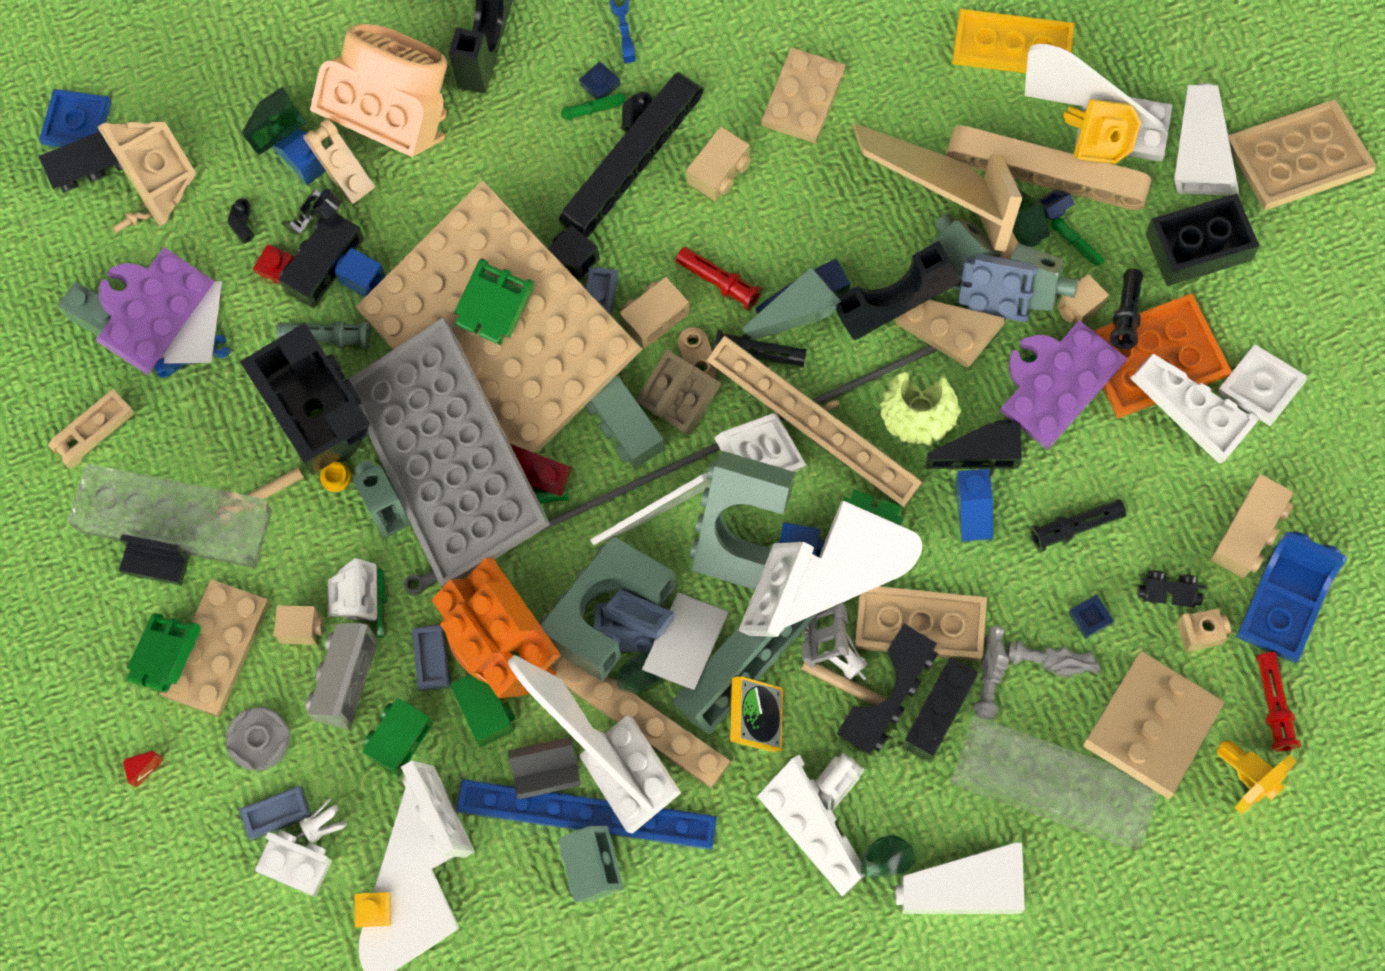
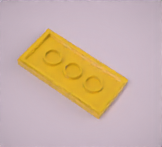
M960 9L952 64L1026 74L1029 48L1033 45L1047 44L1059 47L1070 53L1072 52L1075 23Z

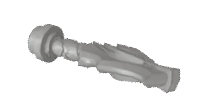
M998 626L989 629L990 633L984 638L986 653L980 664V667L983 669V675L980 680L984 684L981 701L974 704L975 717L985 720H994L995 714H998L999 707L995 706L993 702L996 684L1002 682L1001 677L1005 675L1004 670L1008 668L1009 662L1005 645L1002 642L1004 629Z
M1016 640V642L1010 641L1007 649V654L1012 664L1018 665L1023 659L1041 663L1043 669H1047L1050 673L1055 672L1054 674L1057 677L1067 678L1083 674L1085 671L1099 674L1101 670L1099 662H1096L1091 650L1086 654L1080 655L1069 651L1063 645L1059 650L1049 647L1044 652L1025 648L1023 641Z

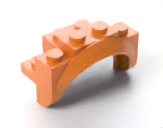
M484 558L466 579H450L432 599V602L443 616L440 626L445 631L449 647L455 659L473 677L490 685L498 698L530 694L508 664V660L513 656L511 653L513 651H517L519 656L525 661L554 676L556 675L551 665L561 654L493 558Z

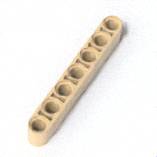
M962 125L953 128L945 156L965 162L971 168L985 172L990 155H1002L1013 179L1054 190L1057 189L1130 210H1141L1145 207L1152 181L1149 175L1140 171L1105 162L1076 159L1073 157L1074 154Z

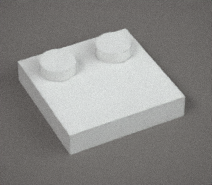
M1254 345L1219 388L1218 394L1225 399L1228 398L1236 403L1238 407L1260 418L1259 420L1271 426L1305 384L1307 376L1257 345Z

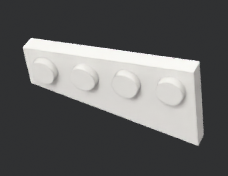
M1155 354L1150 355L1130 377L1218 463L1227 459L1260 419L1252 413L1247 414L1237 408L1238 405L1228 398L1224 400L1212 393L1211 388L1203 383L1197 384L1187 378L1186 373Z
M797 755L790 760L757 797L840 895L844 896L867 872L847 837L840 835L835 826L837 819L831 809L826 810L817 794L820 792L814 779H808L802 768L805 763L801 756Z

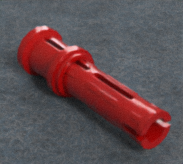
M686 246L676 256V264L713 284L721 290L724 297H732L743 304V308L747 311L751 310L757 303L762 293V287L758 285L754 287L741 279V275L737 272L730 274L704 257L694 253V251Z
M1267 652L1256 656V660L1258 661L1269 712L1265 721L1266 725L1270 726L1274 742L1271 745V749L1273 752H1286L1301 747V741L1297 740L1293 721L1295 720V714L1288 710L1277 662V653ZM1269 674L1272 675V679H1273V684H1274V688H1275L1276 697L1274 696V693H1273V688H1272L1271 679H1270V675H1269ZM1281 727H1283L1285 738L1283 737Z

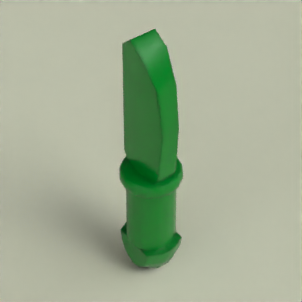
M619 93L592 100L591 102L586 101V103L571 107L566 106L561 111V117L565 120H572V118L592 115V112L604 111L621 105L625 102L626 97L625 94Z
M1063 218L1052 219V229L1066 239L1070 246L1073 245L1089 262L1096 266L1105 262L1104 258L1082 239L1079 233L1073 231L1064 222Z
M377 568L376 630L377 638H384L383 601L387 600V596L385 595L384 570Z

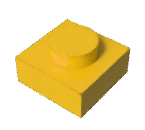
M389 892L354 894L355 927L391 926Z

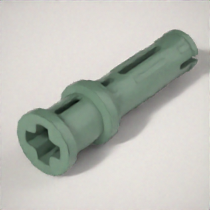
M344 321L335 322L334 325L306 324L318 343H333L338 348H343L344 345H361L362 348L368 349L370 346L371 327L369 322H363L361 325L345 324ZM279 322L277 326V339L302 323Z

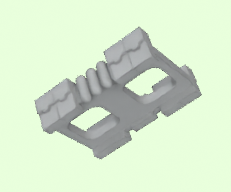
M843 602L835 605V607L819 612L803 629L805 643L802 644V659L810 667L816 666L815 663L842 654L844 656L849 655V644L845 626L847 624V608ZM834 614L832 626L817 630L819 618ZM835 639V649L833 651L818 655L820 643Z

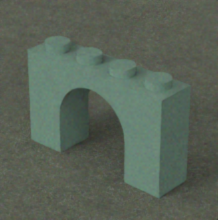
M725 451L721 452L717 462L711 461L707 473V479L711 480L710 488H705L701 500V506L706 508L704 514L700 513L695 531L700 533L699 540H694L690 552V557L694 558L692 571L755 589L771 548L750 543L735 536L726 526L722 511L732 505L747 504L783 515L790 499L796 472Z
M612 536L607 544L599 547L594 560L588 567L581 569L573 586L569 591L566 590L560 595L556 607L550 614L544 615L539 624L555 645L561 657L603 681L620 660V650L616 641L592 628L584 621L583 616L587 606L597 596L609 591H618L619 589L662 606L677 587L674 571Z

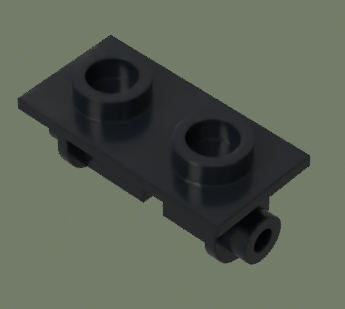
M1147 570V575L1138 574V577L1145 582L1144 586L1138 585L1137 597L1143 598L1144 602L1166 604L1167 592L1173 593L1172 605L1195 608L1196 605H1202L1203 593H1198V588L1206 589V585L1198 582V576L1179 574V579L1166 577V572Z

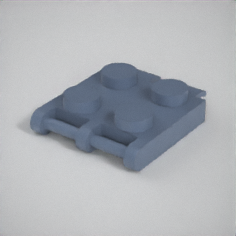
M977 254L976 258L966 257L959 304L969 306V310L1005 319L1027 322L1030 313L1027 311L1029 299L1033 297V289H1031L1032 278L1037 273V266L983 254ZM1024 275H1027V276H1026V283H1025V287H1024V286H1022L1023 276H1024ZM1020 298H1023L1022 308L1020 310L1018 309Z

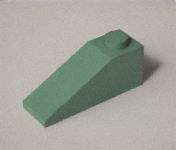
M810 267L742 329L753 339H758L817 322L821 318L830 316L836 310V305L841 300Z

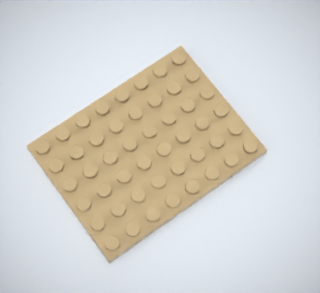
M483 180L356 306L358 311L393 349L440 319H446L459 341L509 443L538 453L642 350L639 344ZM481 258L487 260L489 265L500 270H510L512 272L511 275L522 280L530 279L535 282L534 289L511 337L505 336L500 345L479 336V332L474 334L455 325L459 315L454 311ZM487 270L485 271L486 274L499 278L498 275ZM510 280L508 282L509 284L516 286L520 289L523 288V286L516 284Z

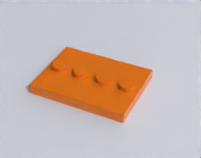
M1192 293L1139 313L1141 323L1136 330L1138 343L1131 349H1119L1112 345L1110 335L1115 329L1113 323L1093 330L1128 358L1125 364L1103 387L1117 419L1156 405L1130 379L1142 363L1152 354L1187 374V378L1197 384L1203 383L1208 385L1229 377L1232 373Z

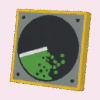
M741 676L733 677L730 742L770 752L782 751L783 688Z

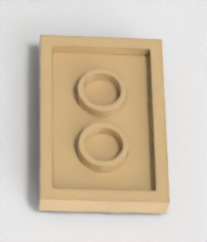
M791 47L761 120V126L817 143L843 78L846 64Z

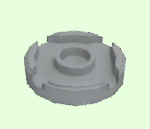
M267 707L250 708L242 711L233 718L226 731L228 754L236 764L249 771H264L276 766L284 759L290 747L291 734L288 724L277 712Z

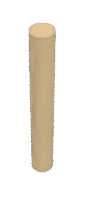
M297 467L221 508L216 513L223 522L304 477Z
M804 662L801 669L873 706L887 699L818 663H815L816 666L810 667L808 663Z

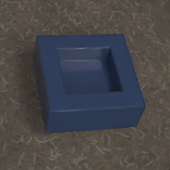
M600 61L579 79L580 86L595 99L607 97L621 85L620 79Z
M1057 189L1032 204L1036 215L1048 219H1056L1063 216L1068 208L1075 205L1071 194Z
M1098 595L1084 601L1068 612L1085 640L1109 627L1114 622Z

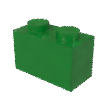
M471 674L450 684L479 747L515 731L511 722L516 720L509 703L507 702L502 705L500 698L497 697L490 685L476 679Z
M397 697L393 704L389 703L383 710L380 717L382 722L376 731L371 730L364 739L362 753L368 759L400 777L403 772L401 766L411 760L434 722L428 715Z

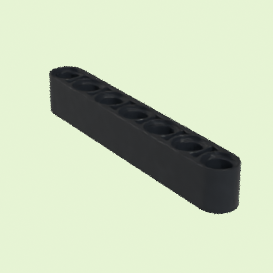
M681 72L675 73L566 205L559 217V223L567 229L572 225L585 237H589L702 97L704 88Z

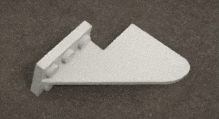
M1036 44L1029 48L1025 96L1079 105L1081 110L1085 112L1090 99L1130 104L1136 111L1141 125L1133 151L1127 156L1163 161L1172 104L1128 97L1074 54L1059 47ZM1077 128L1076 140L1074 145L1075 147L1077 145V141L1081 129Z
M841 501L819 558L812 554L814 547L805 542L773 544L738 631L748 636L778 637L787 626L904 575L915 565L922 552L920 537L911 530L850 503Z
M513 655L508 660L511 670L526 690L585 749L579 757L627 832L634 833L681 794V791L632 717L626 715L606 733L593 729L562 679L516 655Z
M410 761L401 766L405 775L402 779L406 788L373 892L390 893L391 926L362 928L359 939V957L364 971H396L460 929L432 869L453 857L465 858L475 851L435 767L432 765Z

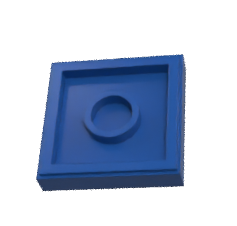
M54 89L39 141L42 145L62 147L100 132L98 126L106 123L112 103L110 97Z

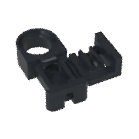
M315 189L300 206L299 209L303 213L297 214L299 218L292 221L283 220L281 224L291 233L301 234L307 223L313 219V216H316L319 220L329 218L340 206L341 199L330 189H324L322 193Z

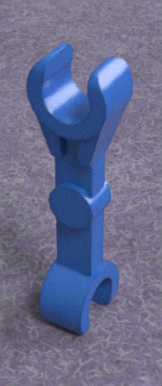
M610 0L611 12L615 16H619L620 34L623 37L621 46L624 63L635 62L634 46L630 36H628L629 28L625 20V15L630 9L629 0H624V5L621 7L615 6L614 0Z
M217 335L214 339L213 354L218 358H224L230 354L229 347H224L220 350L216 349L217 345L226 342V338L223 335ZM161 358L154 367L158 376L165 378L181 369V366L194 363L165 364V358Z

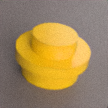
M333 462L322 469L320 480L328 491L340 492L349 486L351 472L345 464Z

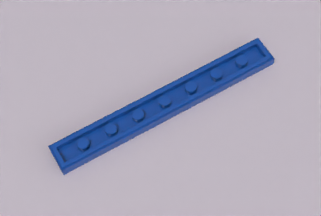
M464 779L461 781L456 812L571 830H580L588 826H608L609 834L612 836L708 850L713 848L717 816L663 808L634 833H629L625 830L607 800L554 792L517 799L515 787Z

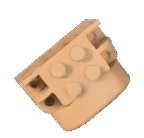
M373 24L353 25L346 31L341 55L321 65L310 111L414 157L443 141L445 138V134L437 131L439 122L444 120L447 114L446 109L443 107L444 100L440 93L447 69V60L435 48L393 29Z

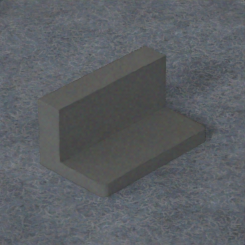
M571 737L508 750L517 799L580 786L577 759Z

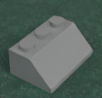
M337 624L335 631L329 633L326 641V650L328 652L325 661L320 662L316 672L318 683L315 692L309 694L306 703V710H308V715L313 721L350 730L378 643V639L367 624Z

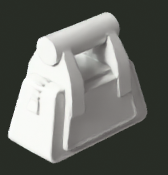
M355 558L342 567L337 575L328 579V616H343L346 619L356 621H375L377 619L376 564Z
M844 752L838 757L835 756L819 778L815 780L820 790L817 794L826 810L831 809L833 811L865 770Z

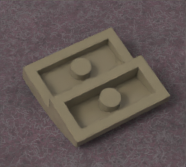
M666 349L636 401L684 433L691 435L722 383Z

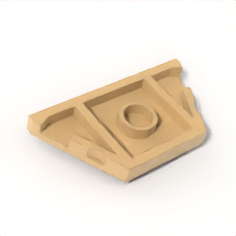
M165 122L101 124L98 126L99 131L158 226H162L168 221L170 213L175 205L179 203L186 187L190 185L196 175L194 168Z

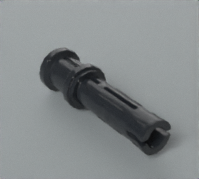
M1135 268L1128 269L1124 273L1120 307L1113 316L1115 329L1111 332L1110 342L1119 349H1131L1138 343L1136 330L1141 323L1138 305L1143 273Z
M718 329L714 349L721 339L727 336L756 359L804 368L807 349L750 340L751 337L748 334L736 336L725 334L723 330ZM749 347L757 348L758 351L749 350ZM763 350L789 354V357L764 353Z
M1116 499L1113 502L1068 518L1057 516L1053 522L1042 526L1032 525L1030 527L1031 537L1037 550L1044 552L1048 546L1059 542H1070L1076 534L1126 517V509L1120 499ZM1100 514H1104V516L1096 518L1086 523L1084 522V520L1095 517ZM1055 532V534L1046 536L1048 533Z

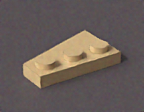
M928 300L894 319L895 324L969 368L1005 324L1003 317Z

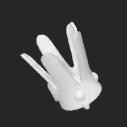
M847 633V638L854 650L853 652L849 647V655L844 656L847 663L837 656L829 660L841 668L849 680L857 674L866 680L861 671L868 663L865 661V658L858 654Z
M329 798L312 816L300 821L303 833L299 834L297 838L305 835L311 843H314L323 835L345 828L347 823L341 821L320 828L338 811V806L333 805L317 815L330 802L331 799Z

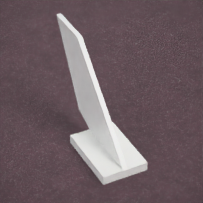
M776 412L723 431L714 437L721 451L794 472L806 466ZM707 473L700 475L597 535L590 541L595 545L610 539L612 536L615 537L640 526L701 493L706 487L710 488L711 480L707 479Z

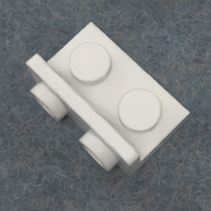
M279 830L277 835L268 832L265 838L269 841L255 871L316 897L332 863V860L324 855L326 850L309 842L307 847L296 844L297 837Z

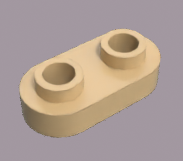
M699 328L685 329L678 337V349L681 358L696 367L699 365L706 366L707 369L704 372L716 379L717 368L706 361L712 353L707 335ZM695 338L698 342L691 345L688 343V340Z

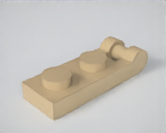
M325 119L320 123V128L314 132L310 130L303 136L312 152L349 204H354L375 188V185L345 144L331 120ZM327 137L331 144L324 149L321 141Z
M112 389L49 442V447L54 453H59L62 456V462L67 468H73L80 463L85 454L135 413L119 394ZM75 438L78 443L70 448L69 442Z

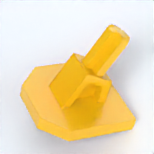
M1090 99L1086 112L1071 106L1063 114L1065 123L1081 129L1073 155L1076 159L1116 164L1133 151L1141 121L1130 104Z
M1230 740L1221 742L1217 749L1218 756L1236 769L1239 779L1250 789L1234 807L1241 815L1256 801L1260 802L1265 797L1271 801L1285 788L1281 782L1297 763L1291 755H1288L1273 768L1253 751L1247 754Z

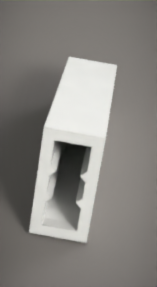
M1208 83L1188 85L1174 178L1178 194L1233 195L1239 193L1218 85Z
M1013 843L905 875L901 880V885H896V905H902V914H1021L1025 910L1022 843Z

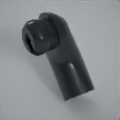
M642 91L623 103L621 129L627 132L635 123L636 117L643 113L652 102V97L648 92Z
M239 198L231 207L228 225L242 243L245 244L250 242L255 234L247 225L251 208L250 202L244 198Z

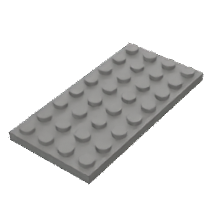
M440 319L349 378L362 402L358 406L371 424L368 427V435L441 587L450 579H464L472 573L484 558L496 559L550 525L459 341L446 319Z

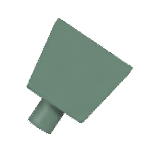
M949 214L943 215L936 220L935 226L940 235L930 245L940 241L961 281H963L962 274L966 257L976 258L977 254L994 257L1002 255L1000 251L993 249L989 238L975 223L960 219L954 221ZM962 282L949 289L960 290Z
M1017 243L1010 260L1037 266V273L1033 275L1031 284L1033 297L1029 299L1027 310H1053L1058 295L1075 298L1079 280L1062 277L1064 261L1061 258ZM1024 275V276H1023L1022 286H1024V287H1025L1026 276H1027V275ZM1020 298L1018 309L1022 308L1023 298Z
M363 461L355 468L357 476L353 478V481L383 538L385 539L410 526L411 523L381 465L374 466L371 461Z

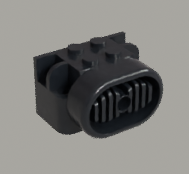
M306 323L301 324L240 361L311 475L316 474L333 462L342 463L357 451L362 439L366 437L368 427L371 424L358 406L362 403L358 393L349 379H346L337 360L332 353L326 356ZM314 409H323L319 416L309 417Z

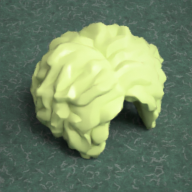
M904 371L889 382V389L883 393L884 399L880 402V407L882 408L880 416L885 420L886 429L892 435L899 436L902 442L907 441L912 444L916 442L918 444L924 443L928 446L945 437L946 432H949L957 424L956 420L961 412V409L958 408L957 395H955L953 388L944 376L940 377L939 382L930 385L922 392L917 385L910 382L909 374Z

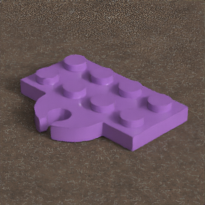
M163 247L148 269L129 263H123L109 269L107 275L111 279L121 280L125 285L124 290H113L109 282L104 279L101 280L99 285V301L104 311L112 318L99 334L96 342L147 375L152 371L215 282L165 247Z
M1080 320L1060 342L1044 335L1026 337L1020 341L1019 345L1022 349L1032 351L1036 356V360L1031 363L1024 362L1020 358L1019 352L1013 349L1009 358L1008 371L1012 382L1018 389L1001 407L1000 412L1013 423H1020V428L1046 450H1049L1125 364L1128 358Z

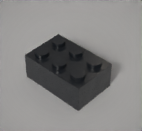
M1237 193L1152 218L1145 233L1166 286L1250 262L1259 248L1258 241Z

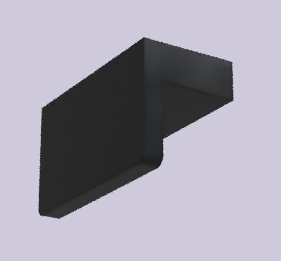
M121 535L120 542L126 547L119 568L122 574L182 585L190 556L181 546Z

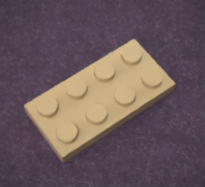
M210 579L192 622L198 623L201 627L194 648L186 661L177 683L171 684L168 692H160V695L220 718L269 607V600Z
M878 586L859 595L855 648L887 652L897 633L905 623L937 643L934 651L939 653L937 657H951L953 659L981 662L983 659L987 597Z

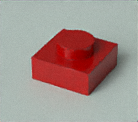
M267 244L253 270L256 274L280 284V273L286 264L293 261L294 256Z

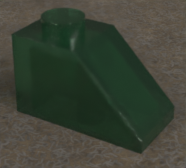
M282 86L257 104L241 133L256 153L261 155L307 124L299 107Z
M1019 190L1022 201L1012 232L1019 244L1033 247L1051 235L1042 204Z

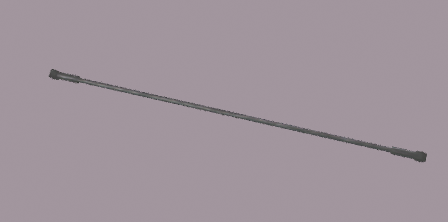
M931 345L812 400L817 404L826 402L933 353L937 349ZM778 415L781 421L786 420L782 416ZM715 443L549 519L550 525L541 531L721 449ZM432 570L421 576H408L404 581V587L409 595L418 596L424 591L425 587L438 582ZM413 581L419 582V587L415 590L409 589V585Z

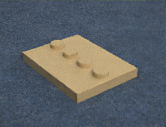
M1336 99L1228 135L1232 156L1264 211L1373 174L1377 167Z
M1140 651L1083 746L1167 799H1170L1225 702Z

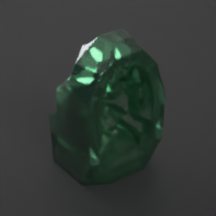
M652 648L641 652L622 665L616 680L620 690L627 693H642L667 680L642 670Z
M894 834L880 837L868 846L863 853L861 873L869 876L872 880L880 877L890 878L893 875H902L915 863L912 846L906 840Z

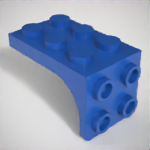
M1297 531L1286 532L1272 549L1236 638L1268 652H1276L1277 656L1296 664L1301 657L1323 600L1335 576L1345 564L1347 557L1340 554L1341 551L1334 546L1320 545L1310 541V538L1304 533Z

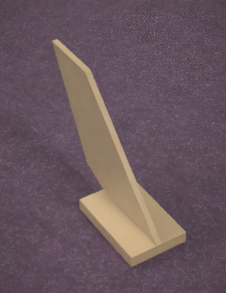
M854 123L853 130L864 156L977 213L993 249L1006 252L1022 196L1002 155H990L983 178L965 162Z

